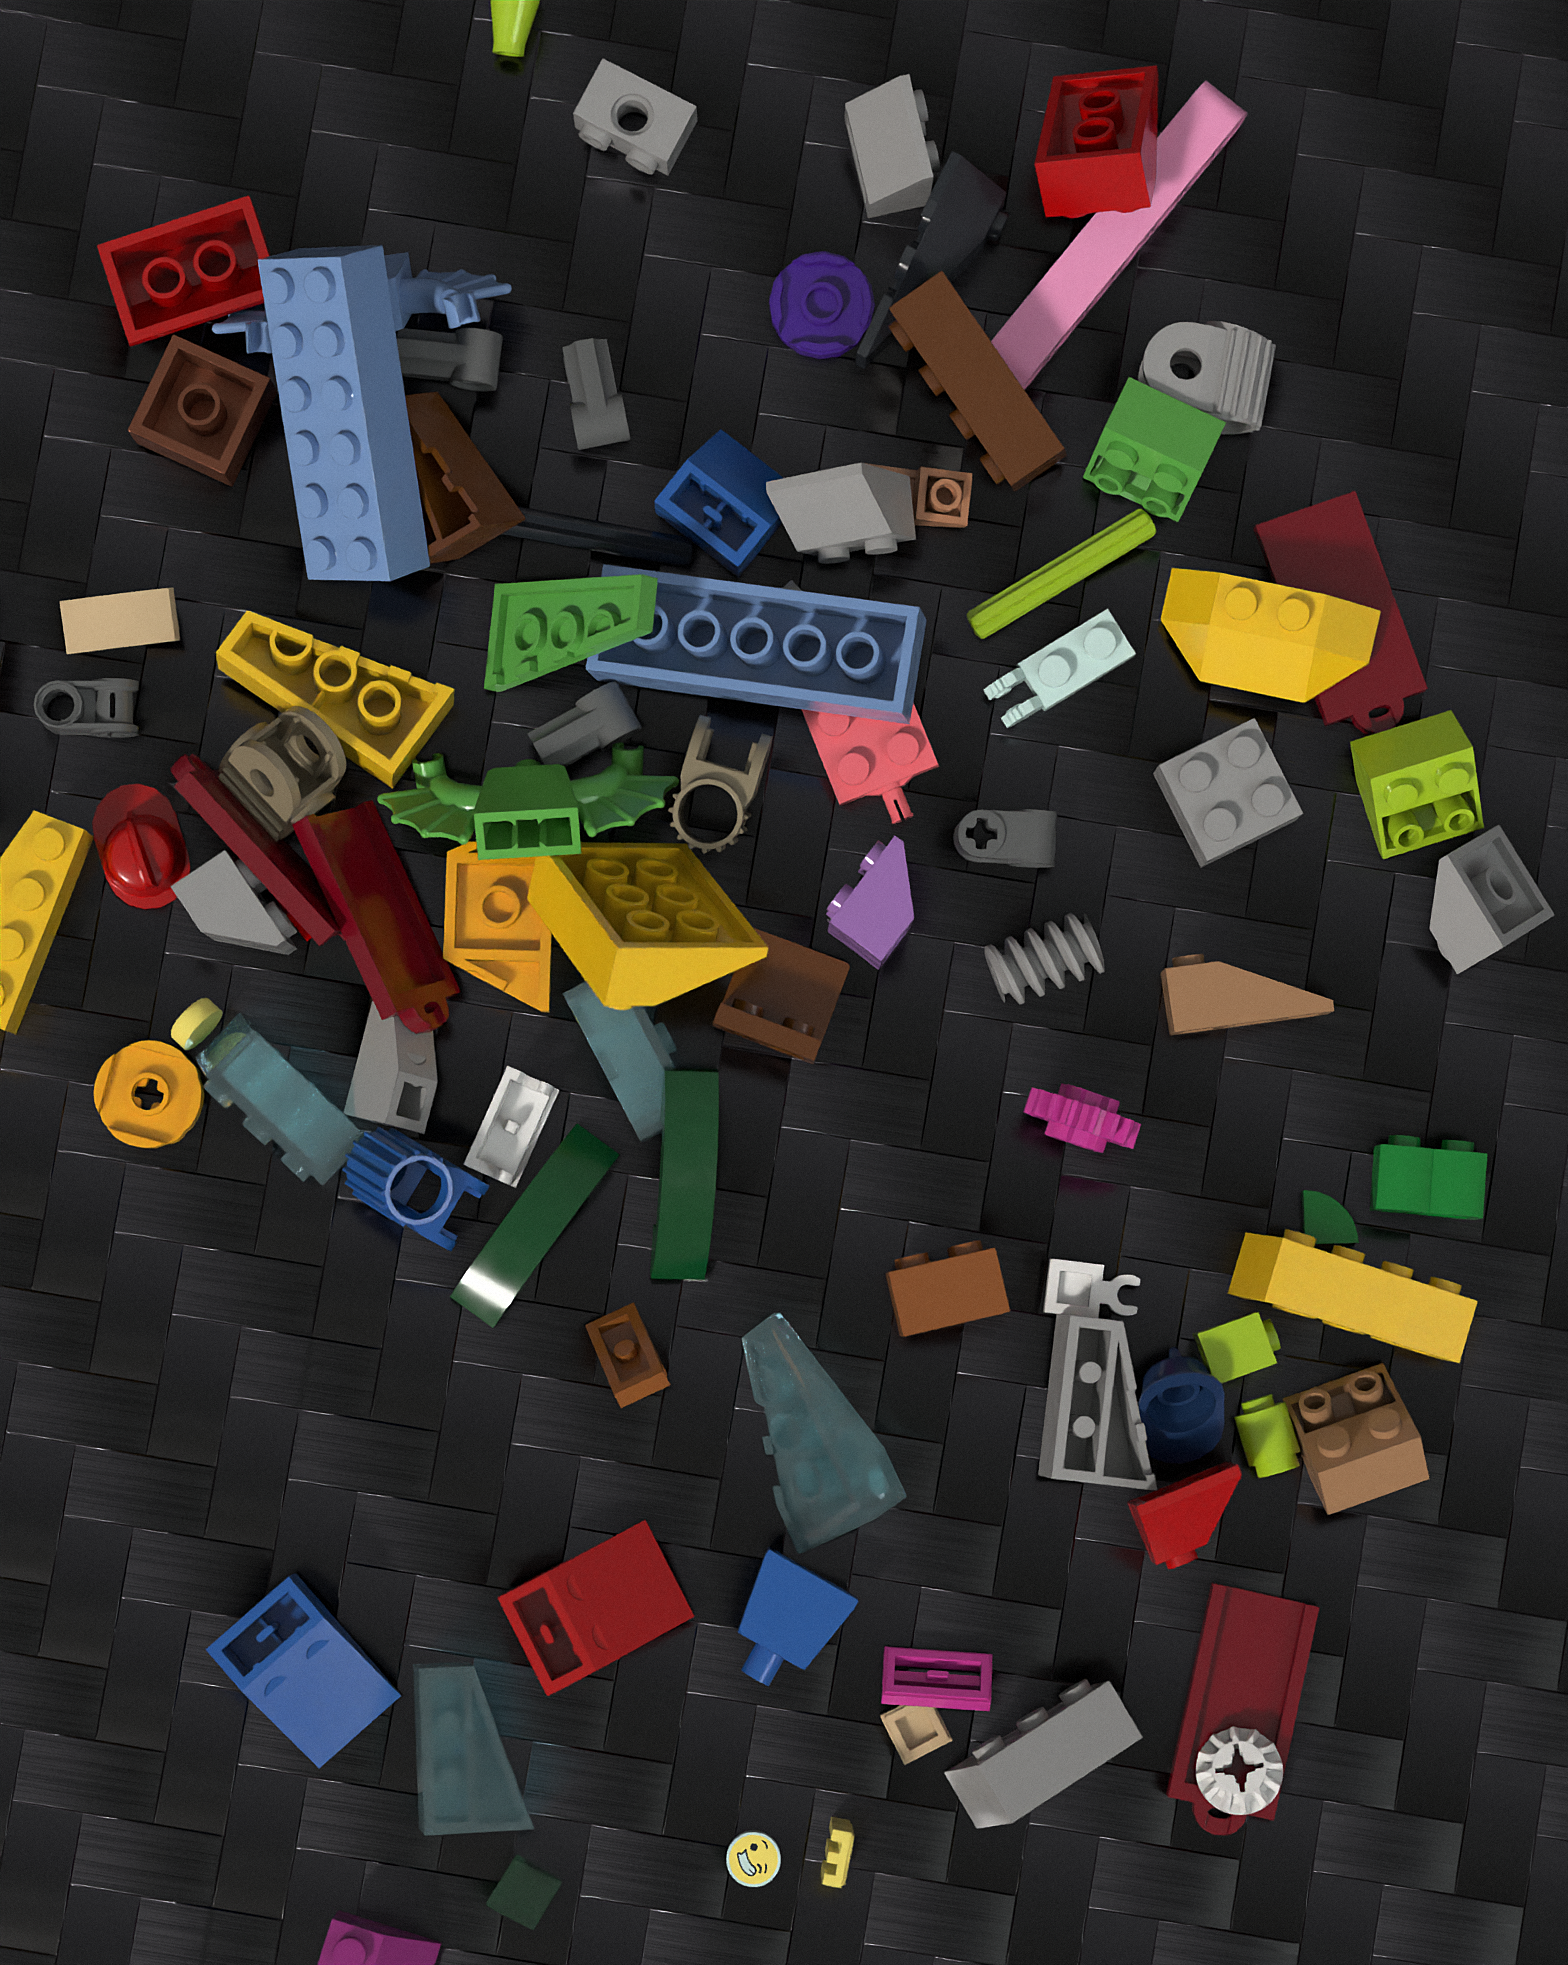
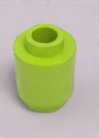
M1270 1394L1241 1403L1244 1413L1235 1416L1234 1420L1249 1467L1255 1466L1258 1478L1271 1476L1300 1466L1296 1453L1301 1450L1286 1402L1274 1403L1273 1396Z

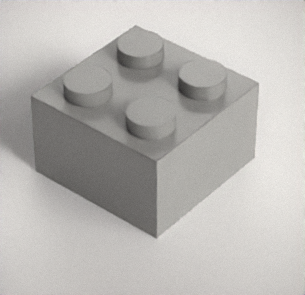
M1255 718L1160 764L1153 773L1200 867L1296 821L1303 814Z

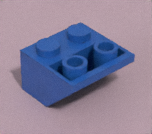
M720 429L686 460L654 500L655 512L684 536L692 539L693 543L739 578L782 524L767 494L766 482L783 479V477Z

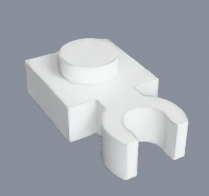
M1049 1259L1043 1312L1098 1318L1101 1303L1107 1304L1113 1312L1119 1315H1134L1137 1313V1307L1121 1304L1117 1298V1292L1121 1286L1126 1284L1140 1286L1141 1279L1133 1275H1120L1111 1281H1102L1104 1265Z

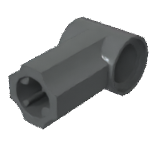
M407 328L398 330L396 339L402 377L450 381L449 384L454 387L471 391H494L497 389L503 336L493 331L476 328L457 329L455 333Z
M585 339L562 347L568 384H570L573 403H570V410L578 450L630 440L622 394H617L607 339Z
M613 681L579 699L575 704V708L527 734L544 765L560 764L567 767L597 749H600V751L612 748L613 744L628 740L641 731L643 727L618 682Z

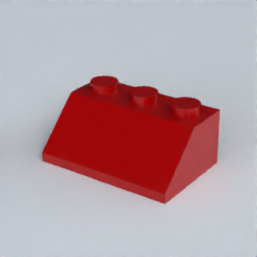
M249 195L97 245L130 347L264 303L258 259L269 257L271 253L258 214Z

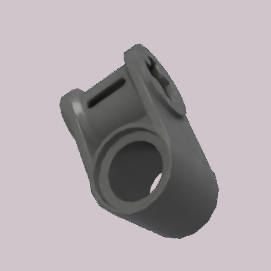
M102 678L91 681L57 680L43 685L35 695L33 704L35 714L42 724L54 734L92 735L107 738L138 736V726L133 724V693L139 690V682L136 680L123 678ZM62 695L71 697L74 700V710L68 718L56 721L48 717L47 709L51 700ZM114 698H115V718H114Z
M1030 809L1011 811L975 810L967 814L956 826L953 834L954 847L961 857L975 863H1001L1028 868L1055 867L1057 813ZM976 823L982 824L983 833L992 835V839L988 840L982 846V849L976 848L974 839L966 838V833L970 832L976 826Z

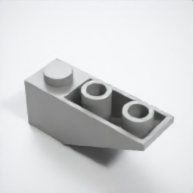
M372 1001L343 1114L424 1134L438 1082L433 1031L416 1034L403 1024L399 1015L382 1020Z

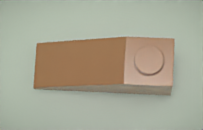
M1204 954L1172 958L1173 967L1165 968L1161 972L1169 1036L1327 1015L1334 1011V1004L1331 999L1220 961L1205 963Z

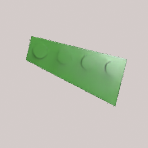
M638 574L495 584L484 689L502 692L652 633L658 578Z

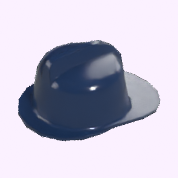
M1170 1347L1168 1358L1153 1364L1145 1372L1141 1383V1397L1138 1402L1141 1423H1144L1147 1453L1152 1458L1164 1463L1183 1464L1201 1458L1212 1451L1220 1441L1224 1429L1225 1393L1222 1382L1211 1375L1209 1369L1201 1361L1189 1356H1182L1177 1347Z

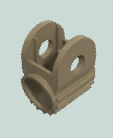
M292 706L270 724L261 722L240 736L223 757L219 766L220 775L218 777L277 842L279 839L283 840L294 832L292 824L305 816L317 814L336 798L333 794V789L340 782L346 771V758L338 738L318 715L307 708ZM304 736L308 737L314 743L319 752V756L308 747V745L305 742Z
M700 715L680 774L681 792L673 794V798L676 800L674 807L669 808V812L673 813L674 820L670 826L676 827L679 833L677 839L687 841L689 849L694 847L702 848V852L705 854L714 848L721 852L725 849V844L727 843L731 845L738 842L737 836L747 831L745 827L746 819L752 816L750 813H747V808L757 795L773 736L762 733L759 743L753 742L745 770H737L705 760L714 729L710 728L711 718ZM703 784H712L725 789L736 803L738 812L737 822L733 831L725 839L719 841L703 840L694 835L685 822V802L690 793Z

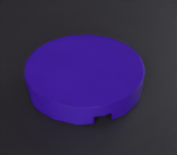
M825 251L803 254L793 260L792 264L788 265L783 272L781 271L775 279L769 300L772 325L782 342L800 355L817 359L841 356L856 347L868 330L875 306L872 286L865 274L863 275L861 270L845 256Z

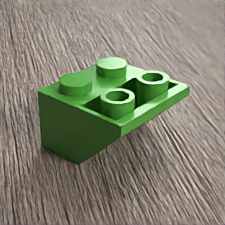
M1129 377L1104 427L1083 478L1093 482L1100 490L1108 494H1119L1142 505L1146 511L1155 516L1168 517L1179 522L1226 422Z

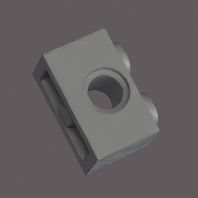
M602 58L573 116L575 128L580 130V138L588 144L601 150H607L608 146H611L627 154L626 161L645 173L653 174L656 169L669 175L697 123V106ZM631 112L640 113L648 120L642 129L633 132L623 129L619 125V121L624 115Z

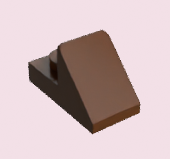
M634 1302L585 1325L611 1389L621 1408L670 1386L666 1370Z

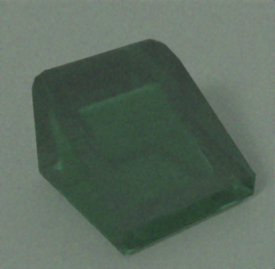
M516 1854L486 1905L498 1913L534 1930L562 1882Z

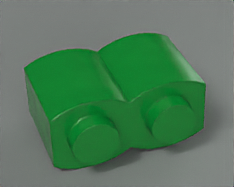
M1389 1135L1388 1144L1374 1146L1370 1211L1468 1220L1483 1218L1487 1154L1474 1152L1473 1142L1442 1140L1441 1149L1420 1147L1421 1138Z

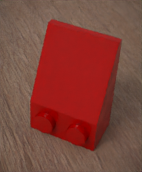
M1157 65L1053 76L1034 163L1046 218L1057 216L1078 218L1088 213L1108 211L1130 213L1140 208L1151 207L1157 165Z

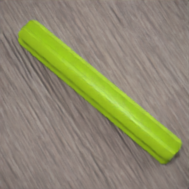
M1143 509L1135 510L970 610L966 615L970 627L980 639L990 636L1152 538L1156 533L1152 519Z

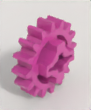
M1062 1083L1058 1094L1031 1087L1023 1111L1026 1114L1048 1122L1045 1135L1100 1153L1104 1152L1107 1142L1134 1149L1142 1125L1116 1114L1120 1104L1119 1101L1080 1087Z

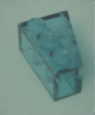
M469 1662L413 1664L420 1831L427 1836L534 1829L474 1666Z

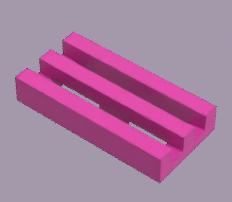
M885 1646L881 1704L990 1711L993 1654ZM895 1666L981 1672V1676L949 1674L947 1671L928 1670L927 1673L897 1671Z

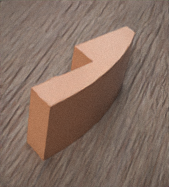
M868 464L910 476L915 525L936 527L967 526L972 484L971 473L928 467L910 470Z

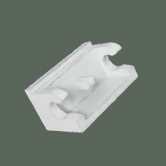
M507 1066L464 1165L517 1188L560 1090L546 1082L534 1079L519 1070Z

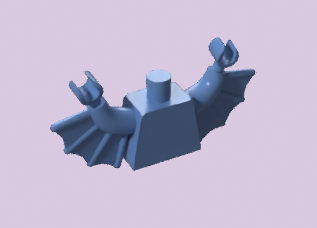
M408 252L384 255L395 331L405 328L411 315L416 313L446 314L449 328L481 321L476 300L508 294L512 290L510 284L496 282L494 274L478 276L467 273L462 269L447 273L428 272L424 269L420 271L416 278H413ZM264 303L229 314L227 320L212 326V331L216 334L245 332L247 353H272Z

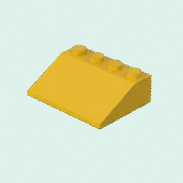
M581 842V854L536 856L527 900L603 1006L617 1010H628L633 1006H656L767 956L769 947L691 849L688 848L686 843Z

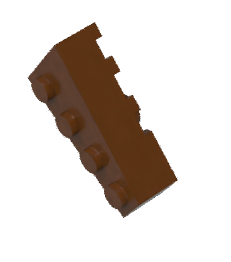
M940 271L889 307V310L896 318L895 321L888 325L889 329L905 352L914 346L926 362V365L918 369V371L936 396L946 391L957 408L949 413V416L966 441L974 435L977 436L987 451L979 459L997 485L1006 479L1015 492L1067 456L1064 447L943 271Z

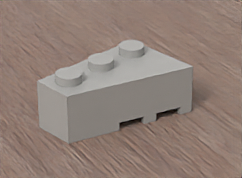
M1056 1315L1038 1475L1053 1479L1158 1491L1155 1475L1151 1472L1145 1443L1147 1436L1144 1423H1141L1135 1394L1137 1387L1123 1321L1074 1315Z
M1084 1679L1059 1694L1062 1700L1061 1703L1048 1711L1044 1707L1032 1711L1016 1722L1018 1727L1016 1730L1004 1737L997 1735L985 1741L972 1751V1756L944 1772L977 1829L1015 1822L1143 1738L1110 1681L1090 1685L1088 1680Z

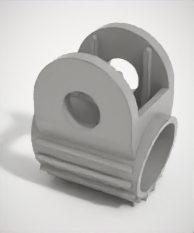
M1208 321L1205 324L1194 322L1174 323L1161 329L1150 340L1140 365L1138 381L1226 422L1220 435L1253 433L1254 430L1260 431L1276 345L1271 344V340H1267L1252 330L1227 322ZM1176 365L1186 366L1193 371L1195 377L1188 380L1180 379L1173 374L1171 367Z

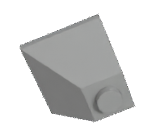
M1500 825L1439 859L1429 929L1437 940L1441 954L1451 963L1457 974L1554 916L1553 911Z

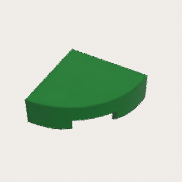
M1301 1191L1303 1234L1317 1238L1315 1244L1359 1243L1354 1221L1339 1202L1320 1192Z

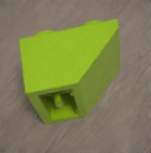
M1452 710L1350 741L1356 782L1382 859L1484 828L1473 746Z

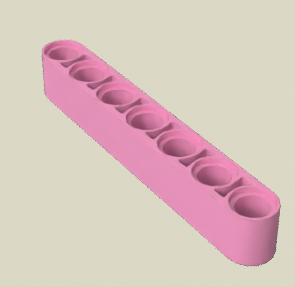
M1205 81L1195 91L1157 138L1156 182L1151 207L1140 208L1130 213H1120L1117 211L1095 213L992 339V344L1024 390L1231 139L1248 115L1246 111L1208 81Z

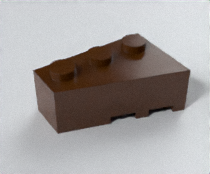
M438 392L405 395L430 563L460 559L526 520Z

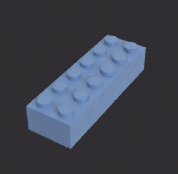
M383 245L299 248L258 259L308 580L392 581L429 567L430 560Z
M603 564L601 577L644 574L658 578L652 633L588 657L586 670L597 681H617L618 684L910 724L927 621L920 607Z

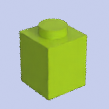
M1251 1312L1192 1334L1203 1364L1209 1369L1211 1375L1222 1383L1276 1364L1277 1361L1273 1352L1281 1349L1271 1320L1262 1321L1259 1312Z

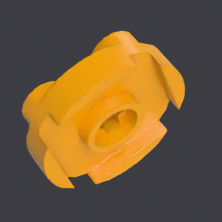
M139 1041L130 1044L131 1046L122 1048L117 1054H113L102 1065L94 1086V1102L102 1122L108 1127L107 1129L120 1141L140 1148H159L167 1144L179 1142L193 1128L203 1107L204 1087L199 1069L182 1051L159 1041ZM149 1079H154L158 1081L157 1090L164 1093L161 1103H153L150 1110L142 1109V1099L135 1097V1090L137 1086L146 1087Z

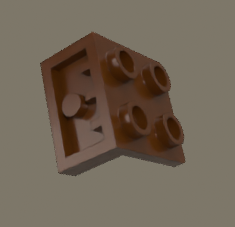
M753 928L769 947L767 956L734 971L722 1003L720 1002L713 1021V1027L814 1065L850 966L842 960Z

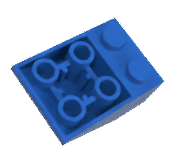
M296 1573L287 1577L206 1649L237 1687L318 1768L324 1765L402 1696Z

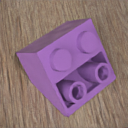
M896 836L892 838L887 846L880 841L873 846L860 864L861 868L858 872L864 877L855 889L845 884L828 906V912L826 913L831 918L828 932L878 970L911 928L914 920L904 842Z

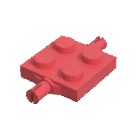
M914 702L910 724L801 709L840 806L864 796L882 795L892 819V824L902 822L895 805L896 801L905 820L914 816L902 787L914 776L939 767Z

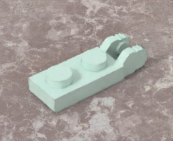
M1106 609L1018 663L1017 669L997 679L986 687L984 692L989 700L1004 696L1023 681L1027 683L1035 697L1028 699L1022 704L1019 703L1006 711V714L1001 719L1005 726L1009 728L1040 709H1043L1045 712L1134 657L1136 653L1109 610Z

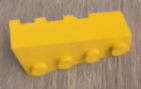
M248 610L216 651L219 670L282 713L292 706H301L314 712L334 732L343 748L345 757L392 789L454 705L455 689L437 682L433 684L411 675V672L393 665L390 667L360 656V653L343 646L339 648L313 638L311 634Z
M33 811L0 857V1029L15 1035L94 839L93 835L82 828L37 811Z
M1285 1229L1283 1238L1245 1233L1227 1294L1243 1299L1271 1303L1272 1308L1311 1319L1318 1318L1324 1324L1362 1335L1365 1333L1375 1340L1437 1359L1460 1363L1478 1302L1459 1295L1462 1285L1432 1276L1428 1285L1411 1280L1413 1269L1387 1261H1382L1380 1269L1363 1264L1364 1253L1334 1245L1331 1254L1314 1248L1317 1238Z

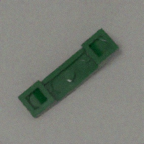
M663 1068L660 1114L663 1130L656 1224H653L650 1277L652 1279L704 1280L711 1242L716 1189L719 1072L715 1069Z
M576 1123L504 1218L450 1297L494 1328L521 1292L529 1277L586 1199L591 1196L620 1154Z

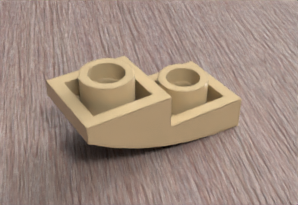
M173 587L60 601L67 654L180 640Z

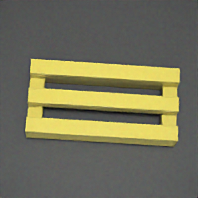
M831 1817L829 1826L831 1839L827 1838L826 1860L822 1862L821 1877L823 1885L841 1888L842 1885L845 1886L854 1832L850 1820Z

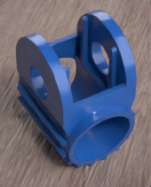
M377 1127V1130L368 1133L365 1131L362 1139L358 1142L353 1141L354 1148L351 1153L345 1154L348 1161L347 1166L342 1170L347 1175L345 1184L354 1190L352 1195L390 1220H394L401 1226L406 1225L432 1242L452 1251L457 1243L455 1240L458 1236L442 1228L464 1190L480 1199L482 1194H486L490 1186L394 1128H390L387 1131ZM429 1169L441 1177V1190L435 1203L427 1211L420 1214L406 1206L425 1171Z

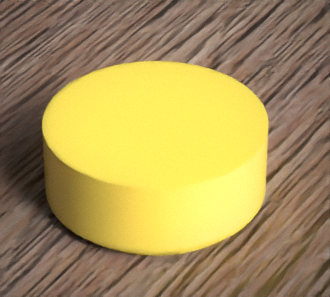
M209 998L197 1000L176 1020L171 1029V1037L185 1050L194 1048L217 1026L223 1014L222 1010Z

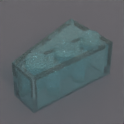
M587 982L563 993L641 1143L661 1133L663 1130V1125L660 1121L663 1068H675L669 1054L677 1050L664 1023L661 1022L653 1026L644 1009L645 1006H633L628 1010H617L603 1006Z
M241 1013L195 1058L206 1077L210 1079L203 1087L226 1109L233 1102L248 1115L242 1124L264 1145L271 1139L276 1141L287 1152L281 1158L282 1162L302 1181H305L312 1175L323 1185L348 1160L345 1154L351 1153L354 1148L353 1141L358 1142L364 1137V1133L312 1082L303 1076L276 1047H273L264 1039Z

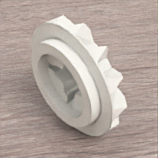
M1232 1726L1228 1730L1212 1734L1199 1751L1196 1763V1779L1204 1797L1217 1809L1234 1815L1252 1814L1270 1804L1278 1794L1283 1779V1763L1275 1744L1261 1735L1256 1729L1249 1730ZM1234 1749H1239V1754L1243 1756L1245 1764H1254V1767L1263 1766V1768H1256L1255 1771L1247 1774L1246 1783H1244L1245 1792H1240L1239 1784H1236L1234 1775H1225L1224 1772L1215 1773L1223 1771V1768L1232 1766Z

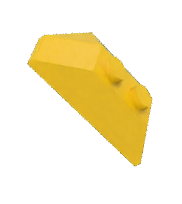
M1172 568L1160 620L1199 681L1306 703L1370 663L1381 611L1330 595L1218 572Z

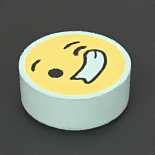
M747 1830L738 1834L731 1841L727 1850L726 1863L731 1876L740 1884L748 1887L765 1885L776 1876L781 1862L780 1850L776 1841L769 1834L759 1830Z

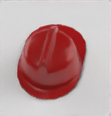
M142 784L122 785L109 792L97 806L92 822L94 841L106 879L115 895L128 905L142 909L163 907L177 898L171 886L190 874L191 870L189 854L176 813L169 800L153 787Z

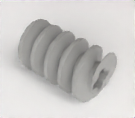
M1072 913L1065 915L1064 932L1054 922H1046L1044 924V940L1032 928L1024 932V948L1012 936L1004 939V955L992 944L984 947V954L991 975L1004 1003L1005 994L1010 993L1020 1005L1024 1004L1025 987L1028 985L1039 997L1044 996L1046 978H1050L1059 989L1065 988V971L1070 970L1079 981L1085 980L1084 964L1090 962L1099 974L1105 972L1104 958L1099 942L1085 913L1084 924Z

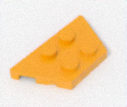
M469 841L465 845L448 851L443 959L540 1012H550L552 933L527 900L536 857L478 860L477 841Z

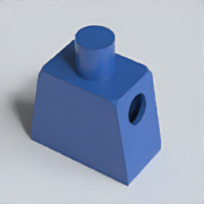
M768 1547L738 1628V1633L756 1643L741 1671L769 1686L784 1659L805 1670L859 1602L858 1597L773 1548Z

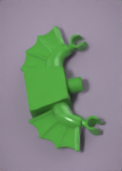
M622 742L612 745L611 765L596 775L572 781L569 780L566 768L563 765H541L536 760L525 759L518 762L515 767H501L489 770L483 786L458 783L447 776L443 755L435 753L432 754L433 760L418 762L416 759L412 760L417 789L380 794L378 802L392 810V823L409 825L415 828L423 838L444 837L465 845L475 830L478 860L581 854L579 819L590 837H594L597 833L608 828L625 825L633 826L643 813L665 806V800L663 799L665 794L673 787L678 786L679 779L675 776L643 775L644 746L627 750L624 749V743Z

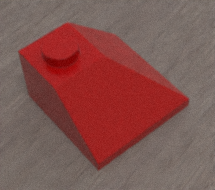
M1225 1461L1157 1489L1158 1491H1152L1127 1502L1152 1563L1158 1565L1165 1562L1169 1570L1198 1558L1195 1549L1208 1543L1242 1476L1237 1464Z

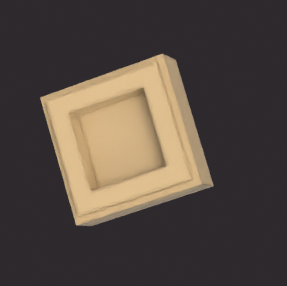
M897 1705L879 1714L904 1765L953 1741L935 1707Z

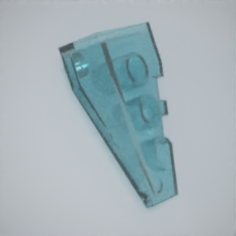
M780 1312L770 1315L742 1337L754 1400L760 1406H764L770 1434L769 1436L762 1437L766 1455L774 1454L780 1485L773 1486L776 1505L798 1553L806 1552L875 1520L907 1497L883 1445Z

